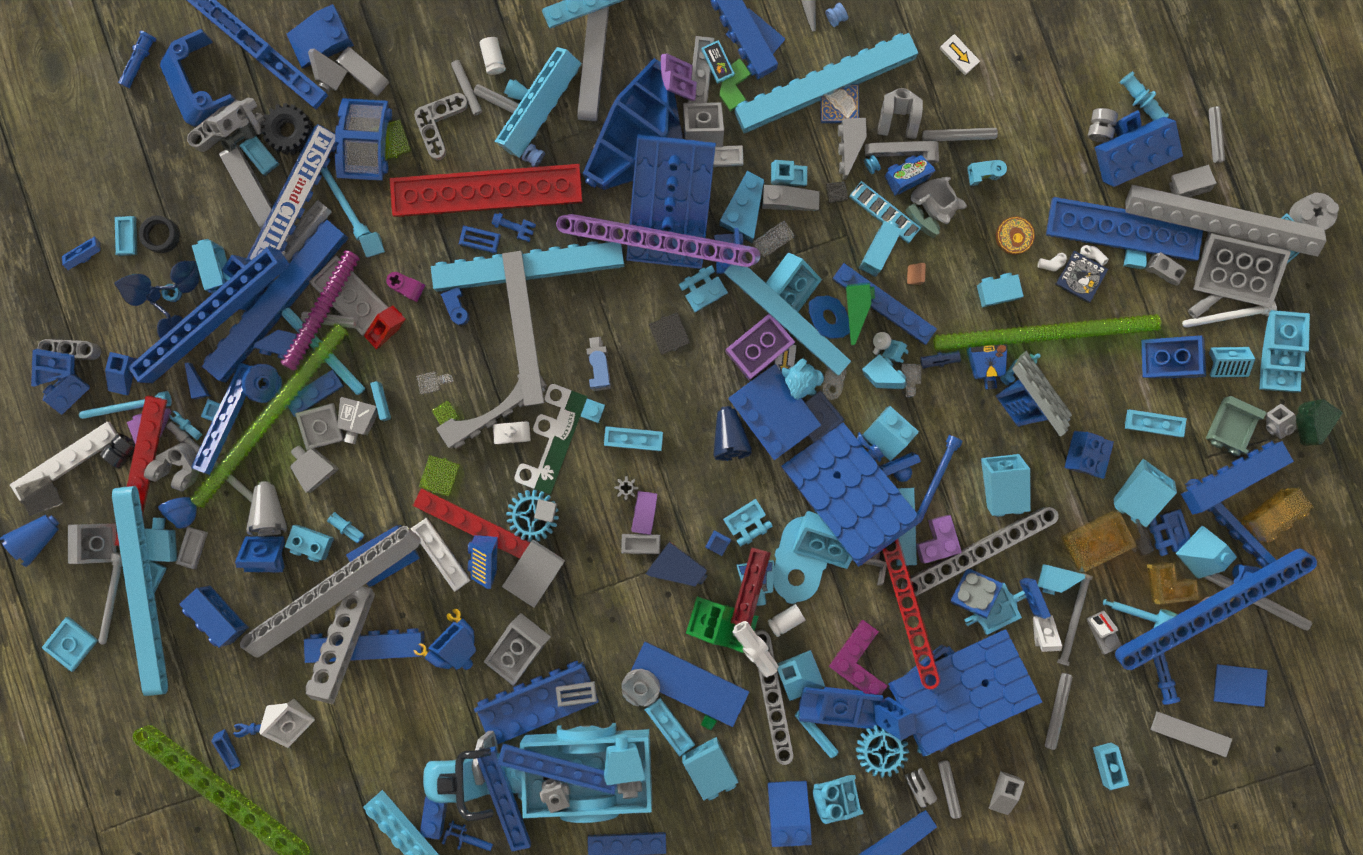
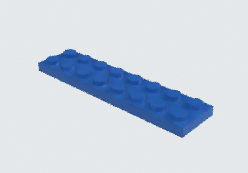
M1053 197L1046 236L1150 254L1161 252L1167 257L1197 261L1199 259L1203 230L1126 213V209Z

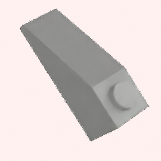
M764 185L762 209L819 211L820 191L780 185Z

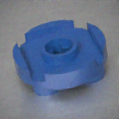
M256 364L249 366L242 378V392L253 401L260 403L269 402V400L280 393L282 387L281 377L276 372L277 370L270 365ZM263 378L266 385L259 388L258 381Z

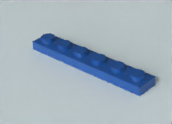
M843 263L832 279L845 289L848 284L870 282L845 263ZM870 282L871 287L874 286L875 299H872L870 307L926 345L937 328Z
M239 363L192 464L193 469L210 475L246 398V395L242 392V378L249 365Z
M1190 479L1185 485L1189 486L1195 482L1200 484L1201 482L1198 479ZM1221 502L1207 509V511L1212 512L1216 516L1215 519L1219 524L1226 526L1230 530L1229 534L1234 539L1239 540L1243 544L1242 547L1246 552L1253 554L1257 558L1256 562L1261 567L1276 561Z
M507 744L502 745L497 765L613 795L617 784H606L604 779L605 770Z
M496 746L490 747L491 755L477 758L510 849L511 851L530 848L531 841L504 767L497 765L499 759Z

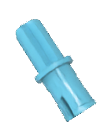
M336 512L332 514L333 517L330 516L327 522L340 530V534H345L356 543L363 539L364 534L352 526L350 521L347 522Z

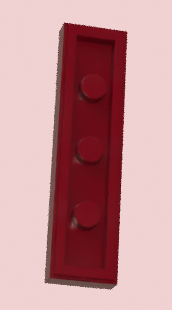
M751 548L731 623L737 625L746 621L751 626L771 555L770 552Z

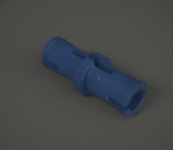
M958 350L948 353L937 352L936 355L920 357L922 369L934 366L944 367L946 364L961 362Z

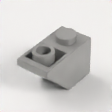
M1000 771L989 809L1009 815L1020 799L1025 782L1017 776Z

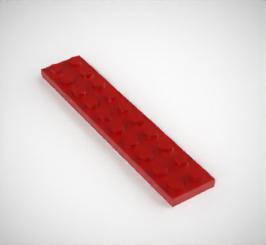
M579 164L390 178L393 217L583 203Z

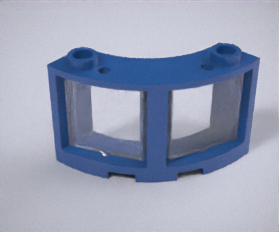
M342 98L338 111V117H340L339 126L336 125L335 142H339L337 154L335 153L337 178L383 180L385 173H388V162L385 161V144L388 122L392 119V109L389 108L388 101Z

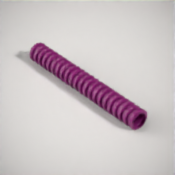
M350 251L343 252L345 255L341 256L342 260L338 261V266H335L336 270L332 272V277H329L330 281L326 282L327 286L323 287L324 291L320 292V297H317L318 301L314 303L315 307L311 308L312 312L308 313L309 317L305 318V323H302L303 327L299 329L300 333L296 334L297 338L293 339V344H290V350L287 349V355L283 356L285 359L280 361L282 365L293 371L297 370L296 366L300 365L299 361L303 359L302 355L306 354L305 350L309 349L308 345L312 344V339H315L314 335L318 333L317 329L321 328L320 324L324 323L323 319L327 318V313H330L329 309L333 307L332 303L336 302L335 298L339 297V292H342L341 288L345 286L344 282L348 281L347 277L351 276L350 272H353V267L357 266L356 262L360 259L356 254Z

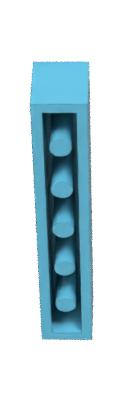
M557 47L495 142L509 154L520 158L531 140L537 135V131L542 123L547 120L552 108L556 106L561 94L568 88V84L573 76L578 73L582 63L568 50Z

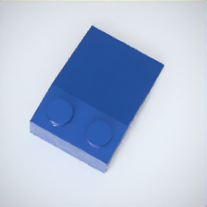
M333 4L316 11L287 33L302 69L311 65L308 54L310 49H316L326 57H330L345 50L347 47L354 46L344 22Z
M1203 336L1141 340L1143 378L1206 377L1205 339Z
M807 781L768 782L772 847L812 845Z

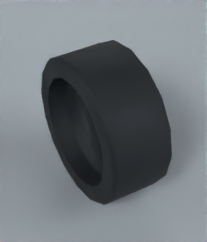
M160 215L151 216L141 224L139 238L147 249L156 253H167L177 246L180 232L177 225L170 219ZM157 224H164L170 230L168 240L162 245H154L149 239L151 229Z

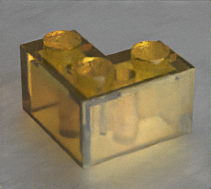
M1174 563L1147 564L1153 603L1168 604L1199 600L1197 580H1177Z

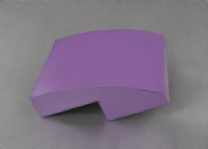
M667 53L661 55V73L666 90L688 100L695 101L697 82L691 80L693 65Z

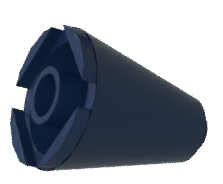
M731 406L720 408L721 410L717 412L713 452L715 460L732 461L734 457L743 459L750 456L752 449L736 409H732Z

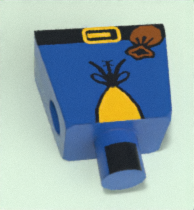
M1007 344L967 349L974 379H984L985 389L997 388L996 377H1002L1006 373Z

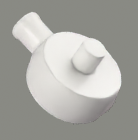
M885 332L877 333L873 339L875 349L872 352L878 355L880 350L887 349L891 345L890 335Z

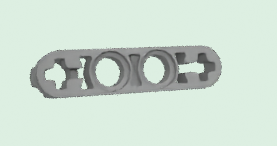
M937 141L870 143L865 145V156L868 157L871 155L875 157L922 155L930 164L939 162Z

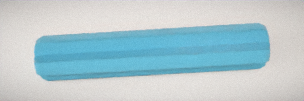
M799 710L795 713V717L798 719V721H799ZM800 722L830 758L838 754V750L815 723Z

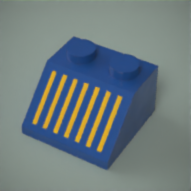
M475 535L472 542L468 544V554H471V560L468 561V571H471L472 580L487 589H491L497 573L498 537Z

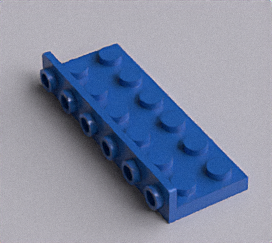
M578 661L567 664L568 668L562 671L560 668L549 672L550 676L542 678V675L531 680V684L525 686L522 683L513 687L514 691L507 693L505 690L496 694L495 699L489 701L486 698L477 702L478 706L474 708V711L478 713L485 733L487 731H494L498 745L598 703L599 699L597 697V702L558 707L557 686L591 682L584 662L578 663ZM591 687L563 690L560 692L561 694L577 691L591 690ZM592 694L561 698V700L570 701L591 698Z

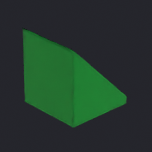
M705 714L700 725L712 730L717 719Z

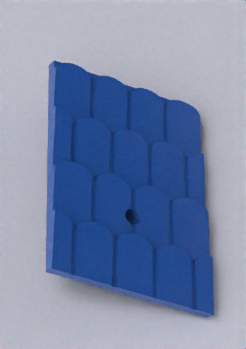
M638 134L629 225L705 238L716 143ZM637 232L636 238L641 241V234ZM655 235L654 241L656 244H659V237ZM673 238L672 244L677 248L678 242ZM691 242V249L696 251V244ZM631 245L627 247L626 260L702 269L703 259Z
M844 423L838 425L821 437V439L782 465L784 472L858 567L922 522L916 511Z
M1006 629L936 661L941 682L935 689H927L922 685L918 670L888 683L896 701L914 712L916 733L913 734V737L923 756L934 753L1042 703ZM932 674L927 675L926 683L930 686L935 685L936 677Z

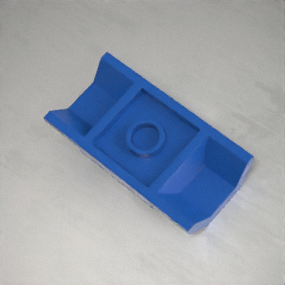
M805 687L802 690L799 703V721L874 729L876 720L873 704L883 701V695L864 694L863 691L824 687V689Z

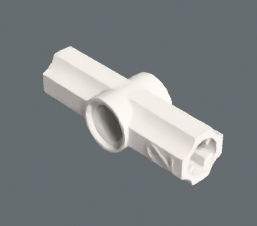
M748 622L738 623L732 632L744 647L742 649L743 652L756 664L765 677L775 674L779 666L768 652L769 648L766 643L756 635Z

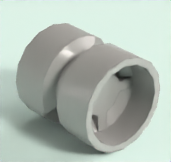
M1104 108L1093 110L1091 123L1093 124L1089 127L1088 138L1103 143L1112 140L1115 132L1113 127L1117 123L1118 113Z

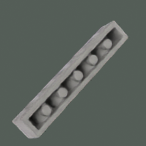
M361 586L345 597L340 606L336 608L335 620L328 629V638L326 643H323L321 646V656L319 661H316L314 664L312 679L306 685V694L311 699L334 704L375 596L371 588ZM353 603H357L354 609H350ZM346 621H350L347 627H343ZM340 639H343L342 644L336 646V642ZM336 657V661L329 665V660ZM325 676H329L327 682L321 683Z

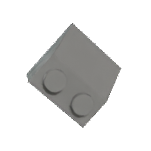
M683 103L684 139L716 143L715 147H723L724 125L721 103Z
M116 523L68 525V564L112 562V552H116V545H114L116 540Z

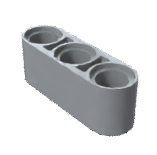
M347 47L336 59V62L341 67L347 70L350 75L377 97L390 83L350 47Z
M227 106L219 108L211 116L215 117L216 115L221 113ZM205 120L188 134L187 141L196 150L205 152L223 137L214 135L213 132L211 133V128ZM202 138L201 143L196 145V141Z
M45 339L40 341L37 349L48 351L52 345L53 352L68 354L67 349L71 346L72 350L69 354L75 355V359L96 360L101 355L100 346L88 341ZM90 346L91 352L87 355L86 350Z

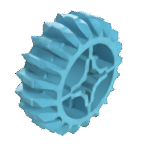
M526 490V497L519 493L518 497L520 500L512 499L516 505H508L510 509H513V512L506 513L508 516L512 515V519H508L507 523H514L510 530L518 529L514 534L515 536L523 533L521 536L522 540L528 535L529 542L533 540V536H535L536 541H540V534L543 538H547L545 531H548L550 534L553 533V530L549 527L550 525L556 527L557 524L547 522L541 530L534 532L536 522L540 519L534 518L535 521H531V517L524 516L523 514L531 513V510H534L535 514L537 500L549 501L551 496L548 495L544 499V492L541 491L539 496H537V490H533L532 496H530L529 490ZM531 500L530 507L526 512H518L524 502ZM518 517L527 520L528 531L520 525Z
M877 725L874 726V731L866 728V731L869 733L867 736L861 733V737L864 740H857V743L862 746L856 748V751L861 753L857 755V759L862 760L860 765L862 767L866 766V772L869 773L872 770L873 776H876L879 772L880 777L883 778L885 772H887L889 777L892 776L891 770L898 773L899 771L896 768L898 765L904 768L901 761L908 760L903 755L909 753V750L904 748L908 745L907 741L899 740L881 727L878 729ZM886 736L895 739L897 748L887 745ZM878 737V742L875 745H870V747H868L870 742L874 738ZM884 746L886 752L881 755L878 750ZM867 753L877 755L879 765L872 763L868 759ZM896 754L893 761L887 764L888 757Z

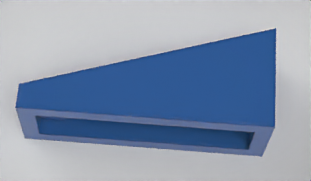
M185 363L191 398L209 397L210 394L193 364Z
M226 729L214 734L211 742L228 770L239 767L241 763Z

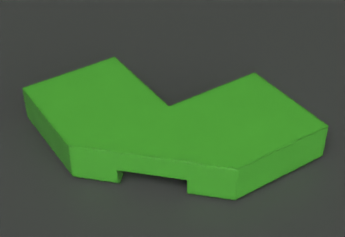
M741 59L731 64L735 75L722 81L719 97L730 112L739 103L746 101L736 85L748 78L751 73Z

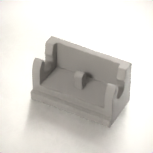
M1209 165L1172 175V182L1169 183L1172 194L1184 197H1192L1210 192L1216 185Z

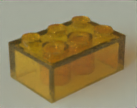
M1282 488L1241 518L1239 522L1257 541L1271 542L1278 537L1277 534L1282 530L1290 529L1294 525L1293 522L1297 519H1303L1308 516V511L1314 508V506L1300 488Z
M1111 511L1061 536L1077 570L1086 572L1137 546L1119 511Z

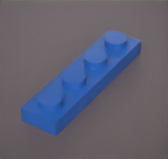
M666 832L588 835V855L666 854Z

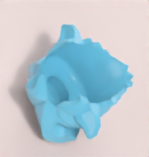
M803 358L793 367H790V369L782 368V374L786 377L785 381L790 389L791 396L797 400L804 398L807 394L815 395L816 391L814 388L821 386L824 381L823 373L815 370L810 364H806L807 361Z

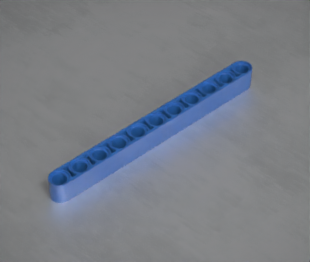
M1296 549L1122 645L1116 650L1115 657L1124 669H1135L1313 571L1317 566V560L1307 551Z

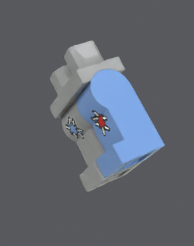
M601 337L589 338L590 348L586 350L594 372V379H589L590 388L592 391L611 389L609 366L606 359L608 357L607 348L603 346Z

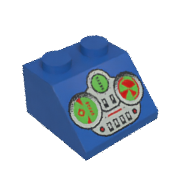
M913 155L907 158L904 164L900 166L895 164L889 167L885 178L894 196L927 181L935 172V169L922 155L918 157Z

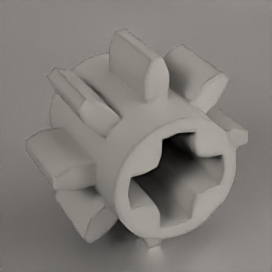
M628 476L625 477V481L618 479L620 485L614 487L620 491L617 496L619 497L623 494L625 495V500L628 499L630 494L635 497L633 490L638 489V487L633 486L635 479L631 482L628 481ZM626 482H628L629 486H632V489L628 490L627 494L624 490H621V486H624Z
M635 781L617 784L618 793L623 794V799L637 798L638 792H642V783Z

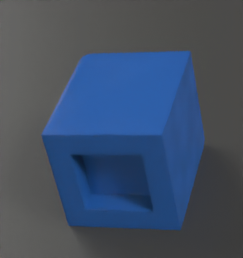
M714 530L705 548L722 556L731 539Z

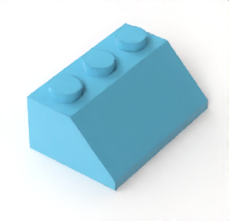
M788 252L766 284L793 309L799 312L822 279L802 258Z
M807 511L801 522L793 552L848 569L852 561L850 555L819 515Z

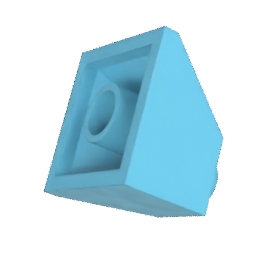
M1201 526L1176 553L1198 579L1225 571L1237 558L1227 544L1204 526Z

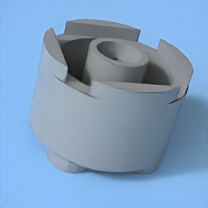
M1313 193L1295 202L1290 209L1289 216L1295 222L1326 230L1335 223L1339 206L1328 195Z

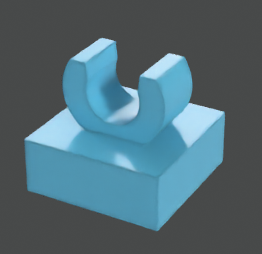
M891 339V345L885 349L882 356L884 358L887 357L891 361L903 363L904 360L901 359L903 353L908 354L907 345Z

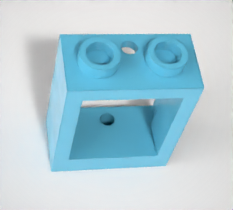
M884 221L859 269L875 277L878 275L902 229L898 228L899 225L897 223Z
M209 239L198 241V244L192 245L204 290L213 294L230 279L222 271L227 258L224 247Z

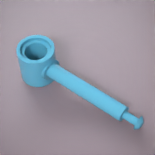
M1106 599L1103 600L1104 606L1106 604L1112 606V609L1155 622L1154 628L1177 616L1176 613L1165 609H1160L1156 615L1115 601L1112 603L1106 601Z

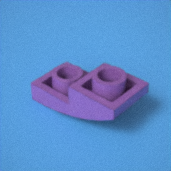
M638 491L631 528L632 532L651 535L657 500L656 493Z

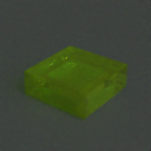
M448 400L432 410L440 425L451 418L456 419L459 417Z

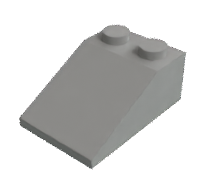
M520 613L507 627L484 660V663L514 686L551 637Z

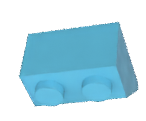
M889 406L864 432L862 437L871 445L875 444L883 455L891 461L911 442L919 431Z

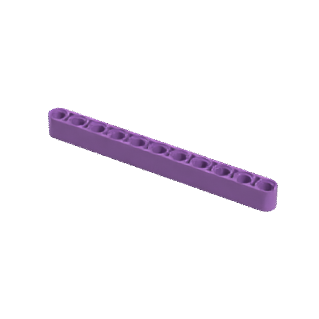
M575 214L563 215L556 222L558 230L562 233L743 267L752 266L760 260L759 250L745 245ZM567 219H568L569 222H570V227H569V228H568L567 225H566V220H567ZM584 222L588 226L587 231H585L583 228ZM601 226L605 227V234L601 232ZM619 229L623 231L622 238L618 234ZM637 232L641 234V241L636 238ZM655 235L659 237V244H656L654 241ZM673 238L678 242L677 248L672 244ZM691 242L696 244V251L691 249ZM710 245L715 249L714 255L709 252ZM728 249H731L733 251V258H730L727 255ZM747 252L753 256L751 262L746 259Z

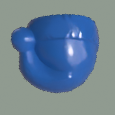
M191 497L172 499L158 506L162 515L172 522L176 528H186L195 520L197 504Z

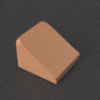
M925 263L908 266L907 284L921 285L925 282Z

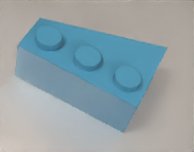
M747 171L719 226L733 233L734 228H739V233H742L743 238L751 243L754 240L764 179Z

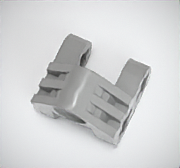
M899 88L884 95L878 124V135H888L893 113L909 114L906 138L916 139L922 118L923 100L905 88Z
M179 443L157 455L155 460L147 465L144 478L155 482L169 473L172 464L182 465V470L174 475L171 487L184 491L193 485L198 478L199 471L192 468L197 455L188 443Z

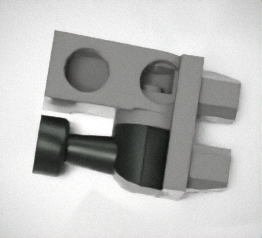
M246 98L242 101L235 100L215 117L211 116L206 120L214 135L223 137L220 139V142L229 152L233 151L236 148V143L243 138L252 139L256 134L261 133V121L266 120L261 113L253 115L252 110L257 107L253 98ZM236 130V132L232 136H228L231 132Z

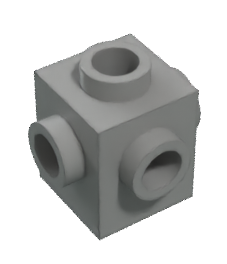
M1282 404L1265 415L1266 429L1270 434H1275L1280 439L1292 434L1297 429L1295 414Z
M551 778L542 782L540 798L543 803L547 804L550 813L570 807V789L567 783Z

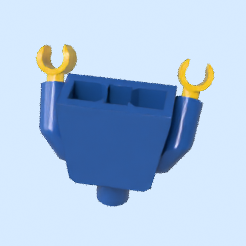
M454 609L453 612L456 614V618H453L450 613L447 614V619L453 623L428 648L430 651H426L424 644H418L423 648L422 653H418L416 650L413 651L417 656L423 655L425 660L435 667L450 669L452 667L456 670L462 667L464 670H468L473 666V661L470 657L476 652L474 630L464 618H460V611Z

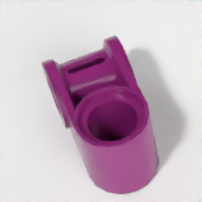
M398 272L390 273L386 279L390 288L415 302H418L426 286ZM398 279L401 282L400 284L393 283V280Z

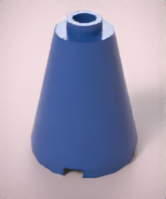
M44 515L3 535L0 541H4L2 543L4 548L16 560L21 558L24 561L22 565L27 567L59 530L57 525L60 523L54 516L48 517Z

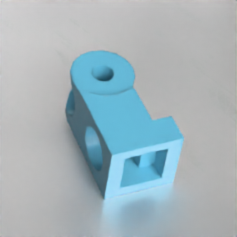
M1001 160L971 163L967 167L970 186L978 185L982 179H1000L1007 171L1006 164Z

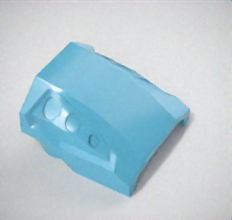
M855 775L814 784L813 797L817 814L822 823L828 824L863 814L856 790Z

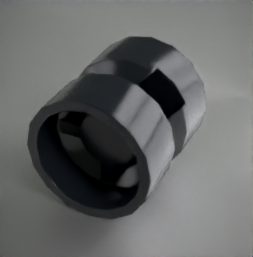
M118 432L111 440L112 445H107L100 455L109 464L121 469L128 461L127 457L134 454L135 442L128 436Z

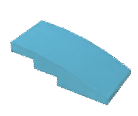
M1274 310L1269 312L1262 350L1259 390L1301 392V373L1305 372V353L1309 351V313Z

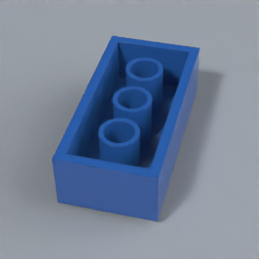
M1161 117L1095 147L1102 180L1113 187L1183 156L1176 121L1166 117Z

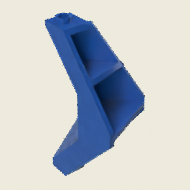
M655 58L617 96L611 106L583 172L584 179H586L585 182L594 188L598 186L606 190L633 181L638 134L683 139L675 94L666 90L662 79L661 62Z

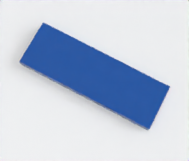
M646 641L631 671L635 669L650 671L659 680L661 693L731 727L734 726L749 694L748 690Z

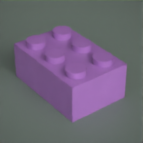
M768 314L731 344L725 352L750 381L793 346L795 341L781 324Z

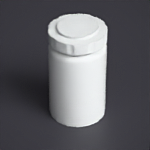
M488 37L482 39L479 43L487 74L497 75L503 73L505 66L498 38Z
M795 604L773 617L772 620L769 619L768 624L774 635L779 637L781 636L780 634L786 633L806 620Z

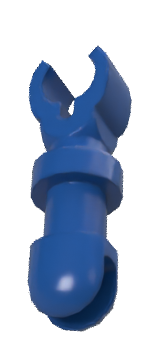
M251 723L249 726L235 724L236 730L241 729V731L234 732L233 734L237 738L244 737L249 733L256 735L260 731L261 724Z

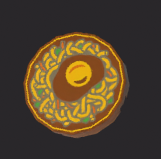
M1018 216L1009 217L1004 220L996 231L998 246L1005 253L1011 255H1018L1027 251L1032 246L1035 238L1034 228L1031 223L1025 218Z

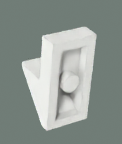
M1053 615L1046 619L1037 616L1033 617L1035 646H1040L1042 652L1061 651L1062 643Z

